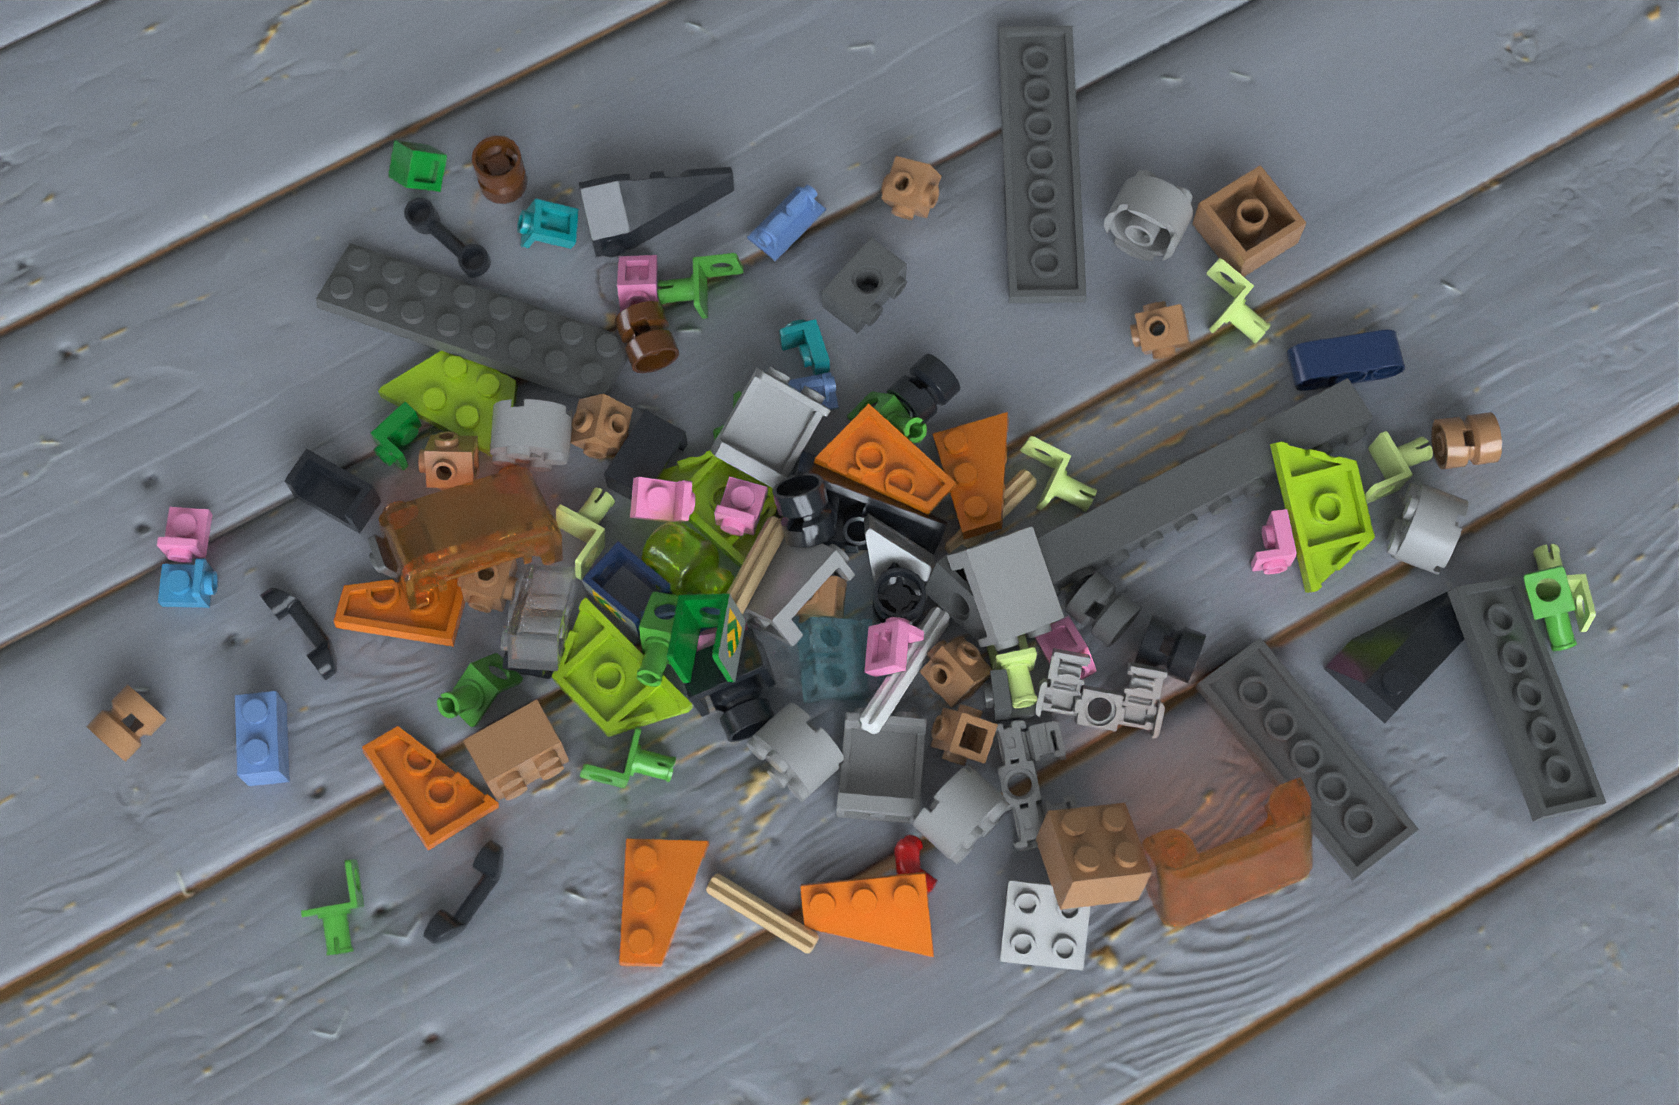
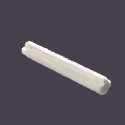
M934 607L929 611L919 626V629L924 631V640L908 644L906 670L887 675L860 716L859 726L863 730L871 734H876L881 730L927 659V653L936 645L949 625L950 616L946 611L939 607Z

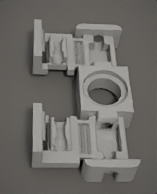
M1053 648L1047 679H1051L1050 685L1047 684V679L1042 678L1038 684V700L1034 704L1035 713L1038 717L1041 716V711L1045 710L1075 716V722L1079 725L1117 731L1119 724L1151 730L1150 735L1152 738L1159 736L1165 711L1160 695L1164 678L1166 679L1168 674L1166 669L1129 662L1127 674L1132 676L1129 688L1124 687L1123 693H1126L1124 699L1122 692L1084 685L1085 680L1080 679L1082 666L1090 664V655ZM1097 697L1105 698L1110 702V711L1103 718H1094L1088 714L1089 703Z
M1022 720L1012 721L1009 726L998 724L994 735H997L1003 763L1002 767H997L1002 793L1006 798L1005 800L1011 804L1006 811H1013L1019 842L1013 843L1015 850L1019 852L1038 848L1036 841H1028L1036 840L1047 811L1067 809V803H1070L1069 808H1077L1075 795L1063 797L1064 802L1050 805L1049 800H1045V804L1042 803L1033 760L1041 762L1040 757L1054 754L1055 758H1060V760H1066L1058 720L1028 726L1029 731L1021 732V730L1027 729L1025 722ZM1053 731L1055 732V734H1053L1056 751H1054V746L1051 737V732ZM1016 775L1027 776L1032 782L1031 790L1024 796H1015L1008 789L1009 781Z

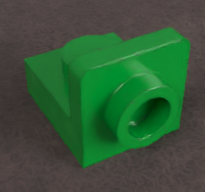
M403 402L370 433L377 445L373 449L375 454L387 466L390 467L395 463L402 471L409 465L398 447L409 444L417 436L419 428L422 426L416 411L408 403Z

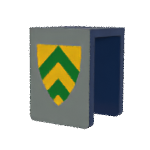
M618 541L582 581L587 596L639 638L640 620L602 587L624 566L654 592L673 595L672 588L665 579Z

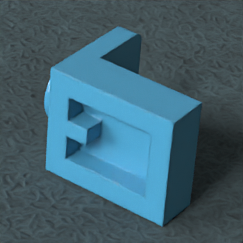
M196 558L195 565L162 564L158 603L162 607L210 608L211 595H215L218 588L217 572L203 558Z

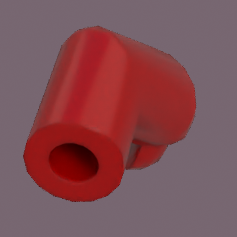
M906 835L896 843L894 849L897 874L925 872L929 895L938 880L920 866V850L923 849L922 841L915 835Z

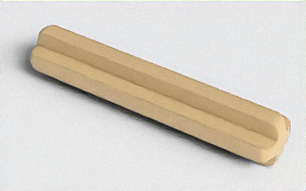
M1025 469L1020 470L1005 485L1003 519L1036 487V478ZM960 529L946 542L945 550L949 554L962 544L970 548L977 545L988 533L964 539Z
M771 516L766 520L727 594L730 593L742 615L785 537L781 519L775 516Z
M716 873L708 883L706 891L709 895L802 952L809 954L817 944L819 936L816 932L721 874Z

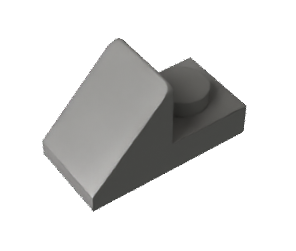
M867 514L864 518V529L874 584L880 575L887 571L893 561L896 568L910 569L927 582L935 567L933 554L872 515Z

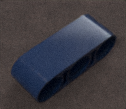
M1389 329L1308 341L1294 345L1287 350L1295 389L1298 391L1329 388L1347 378L1352 384L1386 379L1396 376L1405 370L1397 333Z

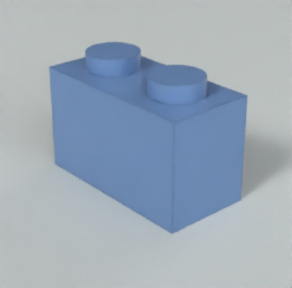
M277 691L235 695L237 776L248 786L290 782L287 703Z

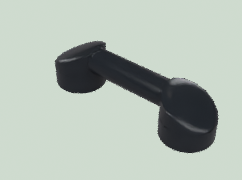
M420 197L408 202L404 210V216L410 226L418 233L431 234L458 257L459 266L467 276L476 278L488 271L491 265V257L484 247L478 244H464L440 223L439 213L428 199Z
M269 588L263 592L260 597L280 621L290 614L316 647L306 656L322 677L328 680L336 674L337 659L333 644L301 601L277 588Z
M493 840L488 841L483 846L473 863V868L483 875L454 916L444 909L439 910L434 915L423 933L424 938L433 944H441L454 938L466 929L467 924L500 880L504 861L502 846Z

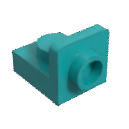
M535 198L526 211H521L518 218L517 232L521 233L520 246L529 248L534 241L571 249L576 244L579 209Z
M803 319L795 320L779 330V342L782 351L799 347L801 360L805 368L811 366L814 375L830 372V359L816 319L810 321Z

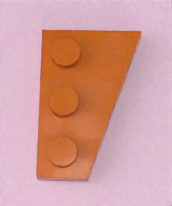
M870 404L814 459V463L927 515L956 485V482Z
M1008 412L933 433L943 471L956 482L950 495L964 539L1002 529L1005 463H1007V432L1009 431Z
M460 570L456 571L457 575L435 577V574L420 575L419 580L395 582L393 579L344 585L333 620L335 627L454 647L465 606L461 587L457 585Z
M399 726L362 746L364 755L428 851L499 808V803L495 799L470 784V780L459 772L456 773L437 759L436 754Z
M626 839L619 955L620 966H663L679 925L682 911L696 881L699 867L709 847V841Z
M925 872L800 885L804 926L809 929L934 957Z

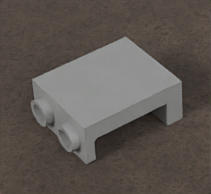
M770 366L767 372L758 367L756 368L710 451L717 458L774 488L781 480L788 478L822 416L827 417L831 410L822 404L825 396L807 386H804L802 391L788 385L791 377Z
M1033 526L1010 532L947 556L951 570L955 571L964 568L987 634L986 637L978 639L980 648L994 645L996 651L1015 646L1019 644L1017 636L1027 633L1029 638L1048 633L1052 631L1050 623L1064 618Z
M784 537L743 613L747 625L793 647L803 636L802 632L791 620L831 574L848 581L855 576L854 572L847 565L849 561L848 556L834 544L826 546L821 543L807 548L791 547L786 543Z
M856 708L854 713L846 712L842 755L844 757L842 762L844 763L840 769L836 817L913 824L920 814L927 720L920 719L919 715L914 712L899 711L895 712L894 716L888 717L878 733L871 734L859 726L860 716L866 708Z

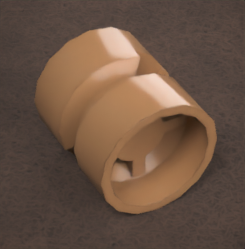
M1492 412L1467 415L1464 422L1460 417L1434 420L1431 429V441L1434 458L1440 469L1465 467L1469 460L1473 465L1495 463L1500 460L1502 453L1501 431L1496 416Z
M128 684L111 700L113 708L110 711L102 710L86 726L125 762L142 746L140 738L143 735L151 736L167 720ZM132 713L136 719L128 728L122 720Z

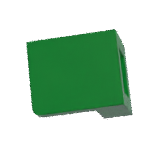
M394 140L388 176L406 188L441 192L447 154L428 144Z

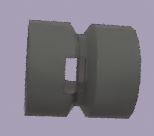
M1096 572L1074 595L1065 611L1081 625L1090 624L1092 626L1091 633L1107 647H1110L1133 623L1142 607L1126 594L1117 595L1115 593L1116 586L1100 572ZM1099 603L1105 606V608L1102 611L1097 606Z

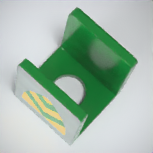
M730 593L678 595L667 651V660L683 683L691 682L700 630L707 627H717L712 652L715 663L727 682L736 681L746 620ZM702 608H716L720 610V614H709L704 612Z

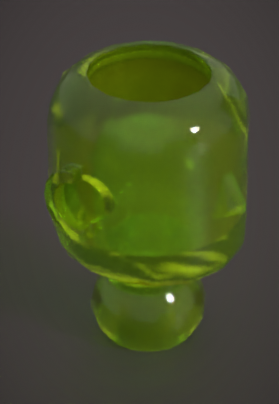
M667 522L659 526L650 534L642 548L641 560L670 584V591L676 596L698 595L700 593L727 594L735 579V576L729 570L719 568L720 557L717 548L682 522Z

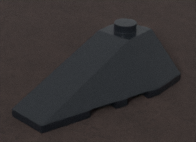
M732 168L689 169L683 172L680 177H668L664 175V171L650 173V179L631 180L629 173L615 174L579 182L595 256H619L626 250L634 249L734 191Z
M802 451L790 476L813 473L823 478L828 497L826 505L831 509L836 528L834 536L822 544L826 546L834 544L840 549H845V553H858V550H868L864 518L867 514H870L934 555L947 527L945 520L931 513L927 515L814 463L816 455ZM777 513L776 517L781 519L782 516Z
M1445 592L1353 638L1328 663L1324 670L1385 724L1465 639L1448 593Z

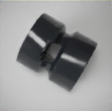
M927 353L910 368V377L906 375L901 376L887 390V394H894L910 417L921 418L923 420L921 423L926 424L937 413V404L941 406L947 404L960 391V384L953 372L940 359Z
M813 473L798 474L781 480L774 486L772 492L778 514L782 516L780 521L786 543L789 546L795 548L812 547L834 536L836 528L831 509L826 505L828 497L823 478L820 475Z
M901 567L889 569L880 575L875 582L872 605L874 619L878 624L885 623L886 619L891 617H900L909 620L910 625L917 627L923 617L926 599L925 584L920 576L910 569Z
M1153 614L1134 663L1158 668L1163 667L1168 673L1167 676L1188 683L1202 650L1206 634L1188 627H1184L1180 631L1176 630L1174 622ZM1163 640L1174 643L1170 655L1159 651Z
M757 674L709 695L715 711L723 712V715L720 717V723L728 742H738L751 738L775 716L768 699L759 697L763 687Z

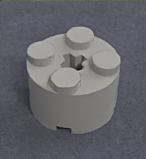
M1140 170L1136 176L1129 178L1123 184L1104 220V229L1106 233L1111 230L1116 237L1113 243L1132 257L1144 261H1152L1154 256H1164L1162 260L1169 259L1174 254L1192 219L1193 209L1191 201L1193 197L1187 189L1180 186L1175 187L1169 182L1157 178L1150 171Z
M512 399L499 401L493 405L490 443L492 464L498 466H514L515 463L529 464L528 469L535 472L552 471V465L567 464L570 458L572 410L566 412V406L536 399H524L523 405L519 407H511Z
M1410 483L1402 505L1405 506L1402 520L1395 517L1387 535V540L1390 541L1387 553L1391 554V557L1439 575L1440 567L1445 568L1458 542L1462 528L1458 527L1459 523L1456 520L1458 514L1466 517L1468 500L1422 483L1419 485Z
M790 702L758 730L746 744L756 757L762 761L766 759L771 765L767 773L773 781L781 788L787 786L803 802L844 763L842 762L844 757L824 729L820 727L817 730L808 722L811 716L799 706Z
M967 765L966 768L963 767L938 791L934 796L935 800L930 805L931 810L928 811L924 808L915 819L913 826L949 860L952 859L956 864H959L973 849V844L979 837H986L998 824L999 818L1011 804L976 770Z

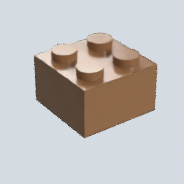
M1260 165L1198 203L1192 224L1215 254L1245 277L1296 245L1303 233L1306 221Z
M538 700L529 703L463 740L497 801L504 797L506 800H512L520 796L528 789L527 785L540 777L542 780H547L556 776L564 769L563 764L569 762L562 743Z
M1126 803L1047 811L1037 834L1036 842L1060 910L1137 901L1152 871Z

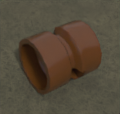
M497 135L487 137L479 142L473 150L472 163L481 193L486 199L497 204H507L516 201L525 192L528 182L518 145L505 136Z
M640 302L622 310L616 316L615 324L622 342L627 343L625 350L634 372H654L669 366L677 360L680 355L672 332L667 330L669 324L663 307L659 302Z

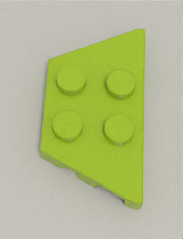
M440 351L383 385L378 393L381 398L398 407L403 402L408 403L416 411L420 419L444 432H455L459 436H478V450L492 457L490 454L493 405L499 401L512 399L511 407H514L517 399L518 385L516 380L496 369Z
M1285 442L1272 443L1270 448L1284 506L1288 510L1305 593L1316 592L1332 573L1341 570L1351 560L1352 555L1356 551L1365 548L1375 538L1356 460L1340 456L1333 457L1325 452L1313 449L1306 450L1290 446Z
M710 450L700 457H689L677 461L676 466L664 469L658 478L659 480L673 482L692 481L695 507L688 521L740 568L766 520L771 516L776 517L778 513L772 492L773 488L717 458ZM729 476L768 487V494L754 535L744 533L742 536L731 535L721 530V526L716 525L714 512L716 506L721 504Z
M586 597L581 601L579 614L572 631H569L564 644V652L557 661L552 679L607 737L633 730L635 727L639 728L687 713L693 708L692 703L664 675L659 686H647L637 679L636 674L641 666L644 655Z

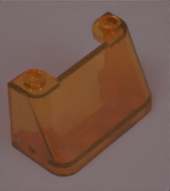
M509 465L502 468L496 474L408 502L396 501L390 503L383 509L378 518L382 537L410 611L429 605L427 595L435 587L438 586L439 592L448 590L446 581L519 557H522L524 564L532 562V556H538L544 567L563 561L562 533L530 470L519 465Z
M1301 777L1283 783L1273 790L1268 802L1264 806L1267 812L1266 821L1253 833L1199 854L1193 841L1181 830H1164L1143 840L1141 845L1152 871L1145 887L1163 923L1174 928L1189 926L1297 883L1309 874L1313 866L1312 803Z

